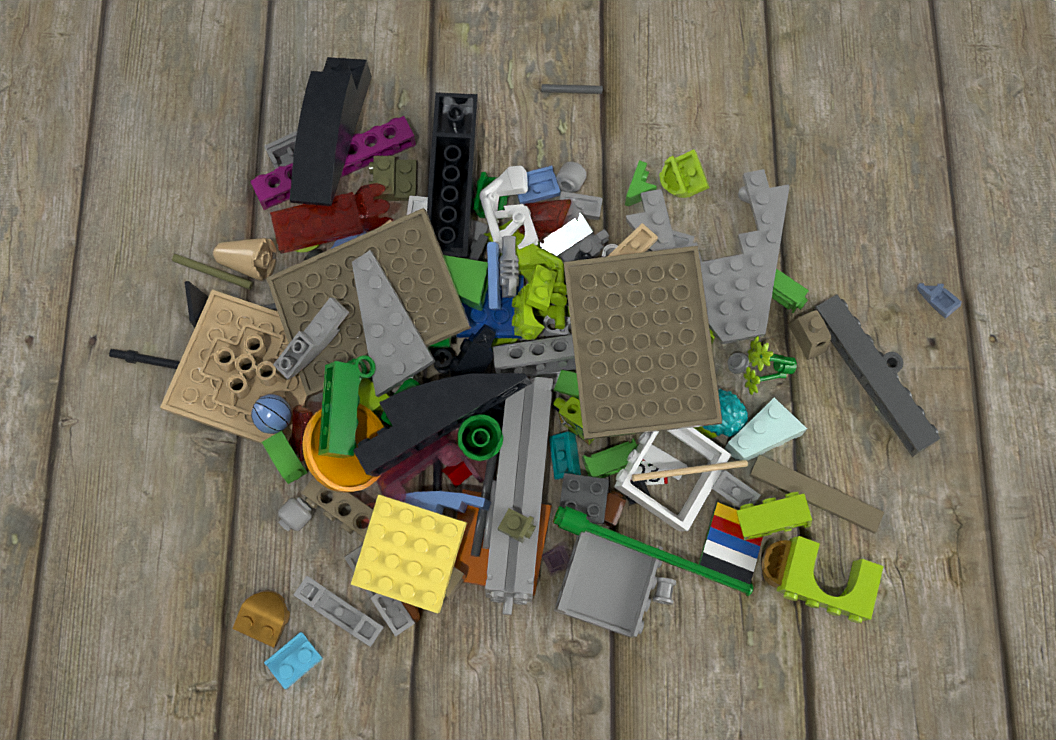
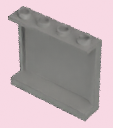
M586 531L585 533L581 532L576 537L553 611L630 638L637 637L638 634H641L644 627V621L642 620L644 611L647 612L650 607L651 599L648 598L650 590H653L657 583V576H655L657 567L660 568L663 561Z

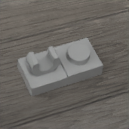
M722 470L712 487L713 490L739 508L745 504H755L761 496L726 470Z

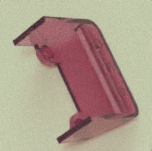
M449 433L381 474L377 479V485L381 495L404 502L406 491L403 485L439 459L444 465L449 467L456 466L464 461L475 479L480 483L484 482V479L471 460L462 453L455 437Z

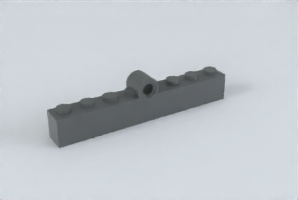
M835 295L816 306L813 311L817 310L831 334V343L913 457L940 439L938 430L933 424L929 423L925 417L924 410L916 405L912 399L911 392L906 387H903L899 381L897 373L904 364L902 357L896 352H888L884 355L878 352L871 336L865 334L858 318L853 316L848 310L849 308L845 300Z

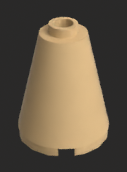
M267 238L221 242L213 251V256L217 263L259 281H264L263 279L271 276L276 264V259H272L273 252L276 253L274 242Z

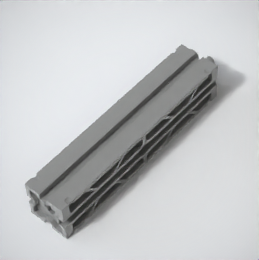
M535 377V379H529L532 384L505 400L502 428L503 444L499 455L485 586L486 598H490L491 602L503 603V615H512L513 603L527 605V602H532L553 385L552 378ZM508 508L527 518L529 516L534 518L533 525L536 528L531 538H525L523 543L498 531V527Z

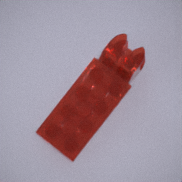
M378 183L360 186L355 195L353 192L334 196L332 206L302 204L270 212L280 254L364 233L363 229L370 232L381 227L389 220L393 222L392 218L378 217L390 209V203L383 199L373 200L374 197L380 196L386 190L385 186Z

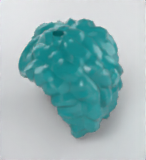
M719 389L718 395L722 424L702 427L711 433H716L717 436L725 435L726 437H732L746 425L748 412L735 394H732L731 391Z

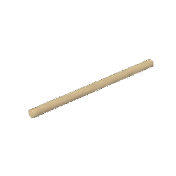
M747 460L633 474L632 480L641 481L747 467L748 462Z

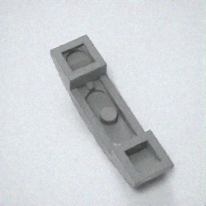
M308 576L305 577L293 594L369 647L372 646L384 628Z

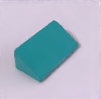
M567 431L549 436L554 480L563 479L564 473L581 475L576 435Z

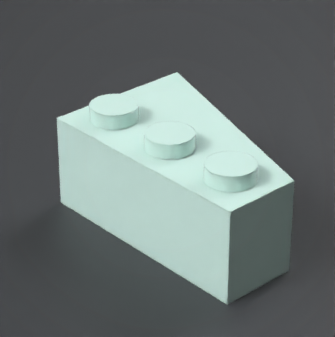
M773 398L728 442L725 450L736 461H749L794 438L802 436L807 428L780 402Z

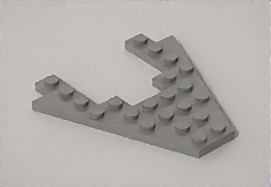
M764 169L743 174V181L757 231L738 235L742 254L702 262L699 251L709 328L721 344L752 339L757 336L762 337L766 334L789 184L769 188ZM662 189L642 192L640 197L644 212L626 215V222L633 231L643 223L658 236V240L648 249L649 251L698 246L697 242L676 246Z

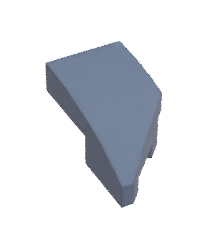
M924 283L918 284L917 289L921 295L945 319L961 306L962 301L946 288H943L944 284H937V286H924Z

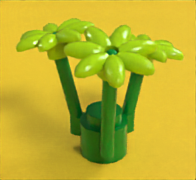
M758 336L755 337L754 341H751V349L747 351L749 363L751 362L752 366H757L758 370L762 371L764 364L770 366V361H773L774 370L778 373L759 377L758 375L755 376V370L751 371L750 367H747L746 373L743 376L747 381L745 387L749 388L750 395H753L754 392L758 393L756 384L762 381L777 378L785 379L787 374L795 373L797 362L794 357L777 355L772 351H768L769 343H765L762 347Z

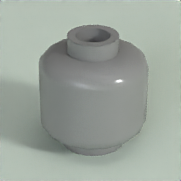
M577 162L564 163L556 176L559 188L569 193L579 191L587 177L586 171Z
M300 497L297 499L290 498L278 510V516L281 518L278 523L287 531L290 529L300 531L312 518L310 512L312 508Z

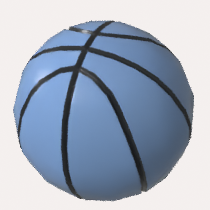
M273 394L259 398L251 411L254 425L261 432L267 434H276L281 430L283 431L289 425L292 416L288 402L281 396Z

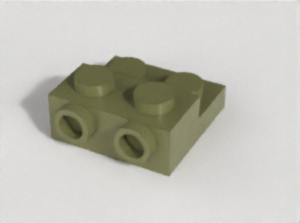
M374 156V162L369 163L370 175H373V181H369V193H373L374 201H409V196H416V160H395V156Z

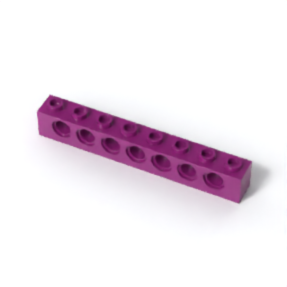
M405 116L393 118L386 124L374 126L367 132L353 135L341 177L369 166L370 162H374V156H393L416 146L414 134ZM390 135H393V136H394V137L391 138V139L386 138V137H388V136H390ZM371 143L375 144L372 147H368V145ZM352 151L356 152L353 155H349V153ZM293 163L277 167L274 171L258 175L250 181L263 210L290 200ZM274 184H280L278 187L272 188Z

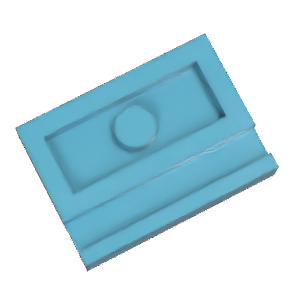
M300 632L264 663L283 688L288 689L323 658L305 635Z

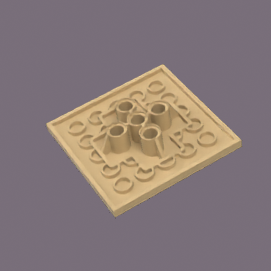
M212 290L160 408L172 414L262 444L264 440L275 434L261 432L254 425L251 418L252 407L262 396L268 394L278 395L284 398L291 408L292 416L290 423L282 431L290 443L308 396L299 373L290 380H287L273 365L289 345L278 312ZM257 343L260 344L257 350H250L251 346ZM231 356L229 362L221 363V360L223 358ZM252 364L250 369L242 370L243 365ZM273 371L271 376L262 377L264 372ZM243 383L242 389L233 390L235 385Z

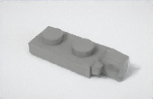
M605 229L596 235L591 233L556 257L560 258L563 263L574 261L575 255L581 250L591 254V259H593L604 249L603 244L609 241V234Z

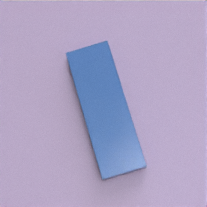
M488 242L489 308L493 311L501 310V286L499 284L500 250L498 243Z

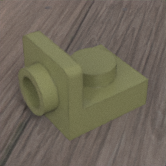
M508 508L498 527V531L523 543L525 538H531L536 526L533 525V517L529 516L527 518Z

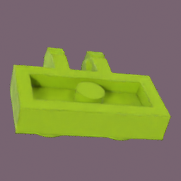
M537 264L533 270L525 303L542 311H546L550 303L563 307L567 304V298L564 296L567 295V287L562 282H555L557 272Z

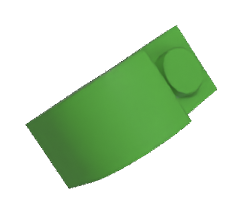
M282 430L262 442L287 484L298 480L308 473Z

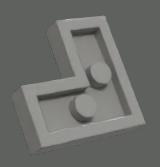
M561 191L554 232L574 218L578 220L580 211L584 218L599 220L603 198Z

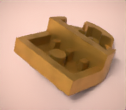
M782 540L772 543L764 552L762 574L765 581L772 587L777 588L782 584L792 541Z
M264 590L250 596L242 604L232 629L274 648L277 646L284 626L289 622L290 611L287 610L284 603L285 599L277 592L271 590Z

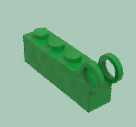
M363 355L349 360L347 363L334 361L325 365L318 455L342 459L354 456L353 450L357 447L355 433L358 427L357 407L360 403L358 395L359 384L362 379L371 377L375 372V363L371 357ZM362 359L366 360L370 364V372L368 374L366 365L362 361ZM358 364L360 365V367H361V369H362V373L360 372V370H359V368H358Z

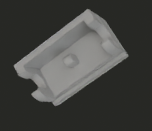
M297 131L264 146L275 169L293 163Z

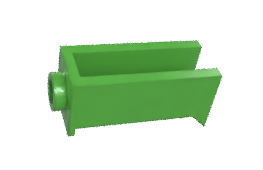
M776 269L772 299L788 310L791 308V313H794L797 308L801 310L808 301L805 297L809 290Z
M632 439L630 444L629 441L593 454L591 458L583 455L582 462L588 476L606 478L619 473L621 469H625L628 464L627 458L634 449L636 450L639 444H636L635 440Z

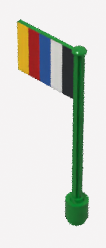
M719 502L716 503L699 564L591 523L586 519V513L568 506H559L554 516L553 523L558 525V528L579 536L581 532L585 533L586 531L745 593L746 596H750L753 592L754 587L751 580L763 537L744 541L737 510Z

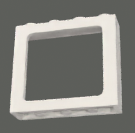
M693 427L667 430L707 458V465L725 463L731 456L730 453ZM659 431L642 433L638 439L640 443L637 449H634L627 458L628 464L625 469H621L617 474V482L614 487L676 530L688 531L722 470L703 472L680 513L676 515L630 483L632 475L635 473Z

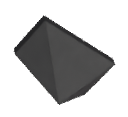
M185 281L189 321L195 328L208 300V296L190 281Z

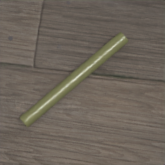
M174 254L172 257L173 262L249 290L253 287V282L178 254Z

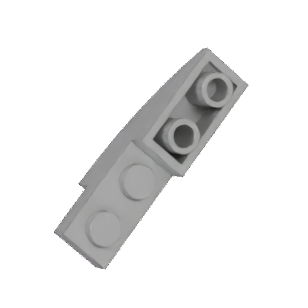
M330 297L307 328L296 334L273 365L287 380L293 378L332 341L340 331L338 326L349 312L335 298Z

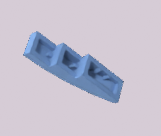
M444 491L413 492L394 496L396 500L442 514L444 507L465 513L467 505L489 511L491 502L485 498Z

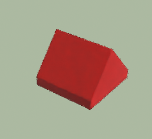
M460 457L442 470L455 488L473 475L467 463Z

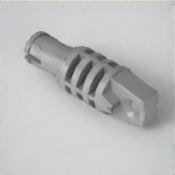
M515 236L502 237V256L499 258V284L502 286V297L504 298L515 297L516 287L519 286V258L515 254Z

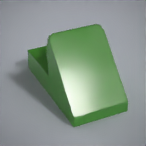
M640 160L638 162L626 195L625 206L629 207L641 202L640 195L642 192L656 190L655 185L646 183L649 174L646 171V162Z

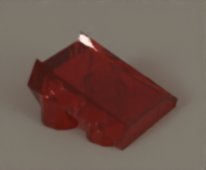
M570 199L524 204L531 212L530 216L538 239L543 237L545 233L552 234L562 228L572 203ZM521 225L518 228L519 233L525 235V226Z
M296 405L293 408L291 446L300 458V461H305L303 436L313 413L301 405Z

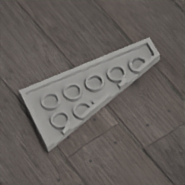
M369 250L352 261L368 355L375 363V372L372 378L375 394L379 398L435 363V360L374 253Z

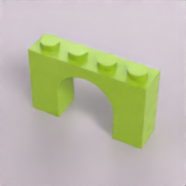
M800 536L790 539L792 543L781 586L777 587V592L783 593L784 598L792 601H797V599L803 600L806 606L827 609L826 612L831 615L840 616L842 614L848 616V620L854 623L861 624L862 621L872 619L884 566L865 559L853 561L845 590L837 597L830 596L819 588L814 578V565L820 543Z

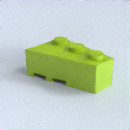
M798 492L786 494L784 499L776 500L775 497L763 500L761 505L754 506L753 503L740 506L741 510H737L744 541L769 536L780 531L789 532L792 531L791 528L799 526L808 528L812 524V517L805 493L799 495Z

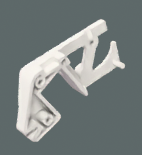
M523 166L508 167L479 194L493 242L499 244L500 253H502V237L512 236L521 225L525 226V237L517 245L518 248H524L532 243L538 245L537 241L539 239L530 216L531 212L527 206H524V204L504 206L505 210L497 211L499 196L525 194L528 191L527 172ZM512 217L513 221L504 230L500 231L498 219Z

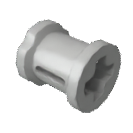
M658 577L656 596L653 597V602L673 605L672 593L676 580Z

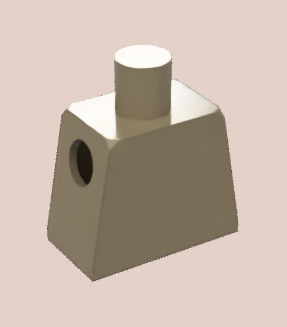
M817 310L805 314L789 324L807 360L827 352L831 334Z

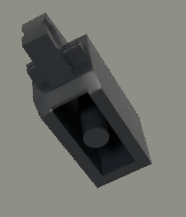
M484 324L476 334L471 333L468 339L465 338L460 345L461 351L457 357L454 356L449 364L451 377L466 374H483L494 357L491 345L496 335L494 328Z

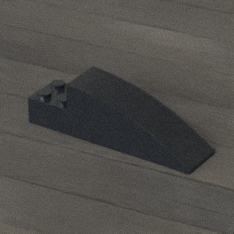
M327 57L323 71L310 72L294 148L290 203L332 206L372 78L367 60Z
M435 92L427 214L443 255L458 258H467L477 164L478 94Z
M525 373L466 374L432 381L402 391L379 402L393 426L391 428L386 426L377 432L378 435L371 440L366 438L357 444L358 447L353 451L365 473L378 477L453 432L467 418L481 415L532 383Z

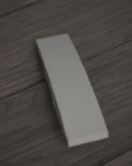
M363 544L344 556L353 572H355ZM365 589L395 637L415 624L401 601Z

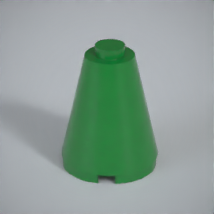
M474 415L467 418L459 427L457 442L465 456L472 460L484 461L492 458L500 451L503 444V433L498 422L492 417Z

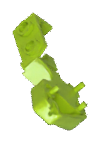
M520 240L515 242V254L519 258L518 271L527 279L528 284L523 286L518 295L512 299V307L514 308L512 326L514 327V335L521 336L525 340L535 339L544 329V325L535 319L532 306L525 303L533 270L539 264L557 272L555 282L564 283V263L560 258L540 249L533 243L519 249L517 245L523 241ZM549 304V308L543 312L551 319H555V328L563 330L565 328V306H551Z

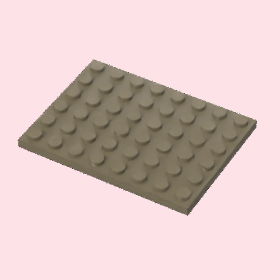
M424 208L266 278L288 343L293 340L299 331H304L330 297L335 298L349 312L338 326L340 331L316 358L299 372L308 397L323 392L326 364L334 361L347 363L349 360L363 355L369 356L352 261L369 250L374 253L427 347L471 328L430 219ZM362 359L366 365L367 373L370 372V364ZM358 364V368H359L360 372L362 373V369H361L360 365Z
M698 246L564 262L584 440L722 424Z

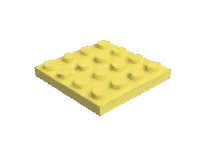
M378 495L351 585L435 613H440L467 522L387 496Z

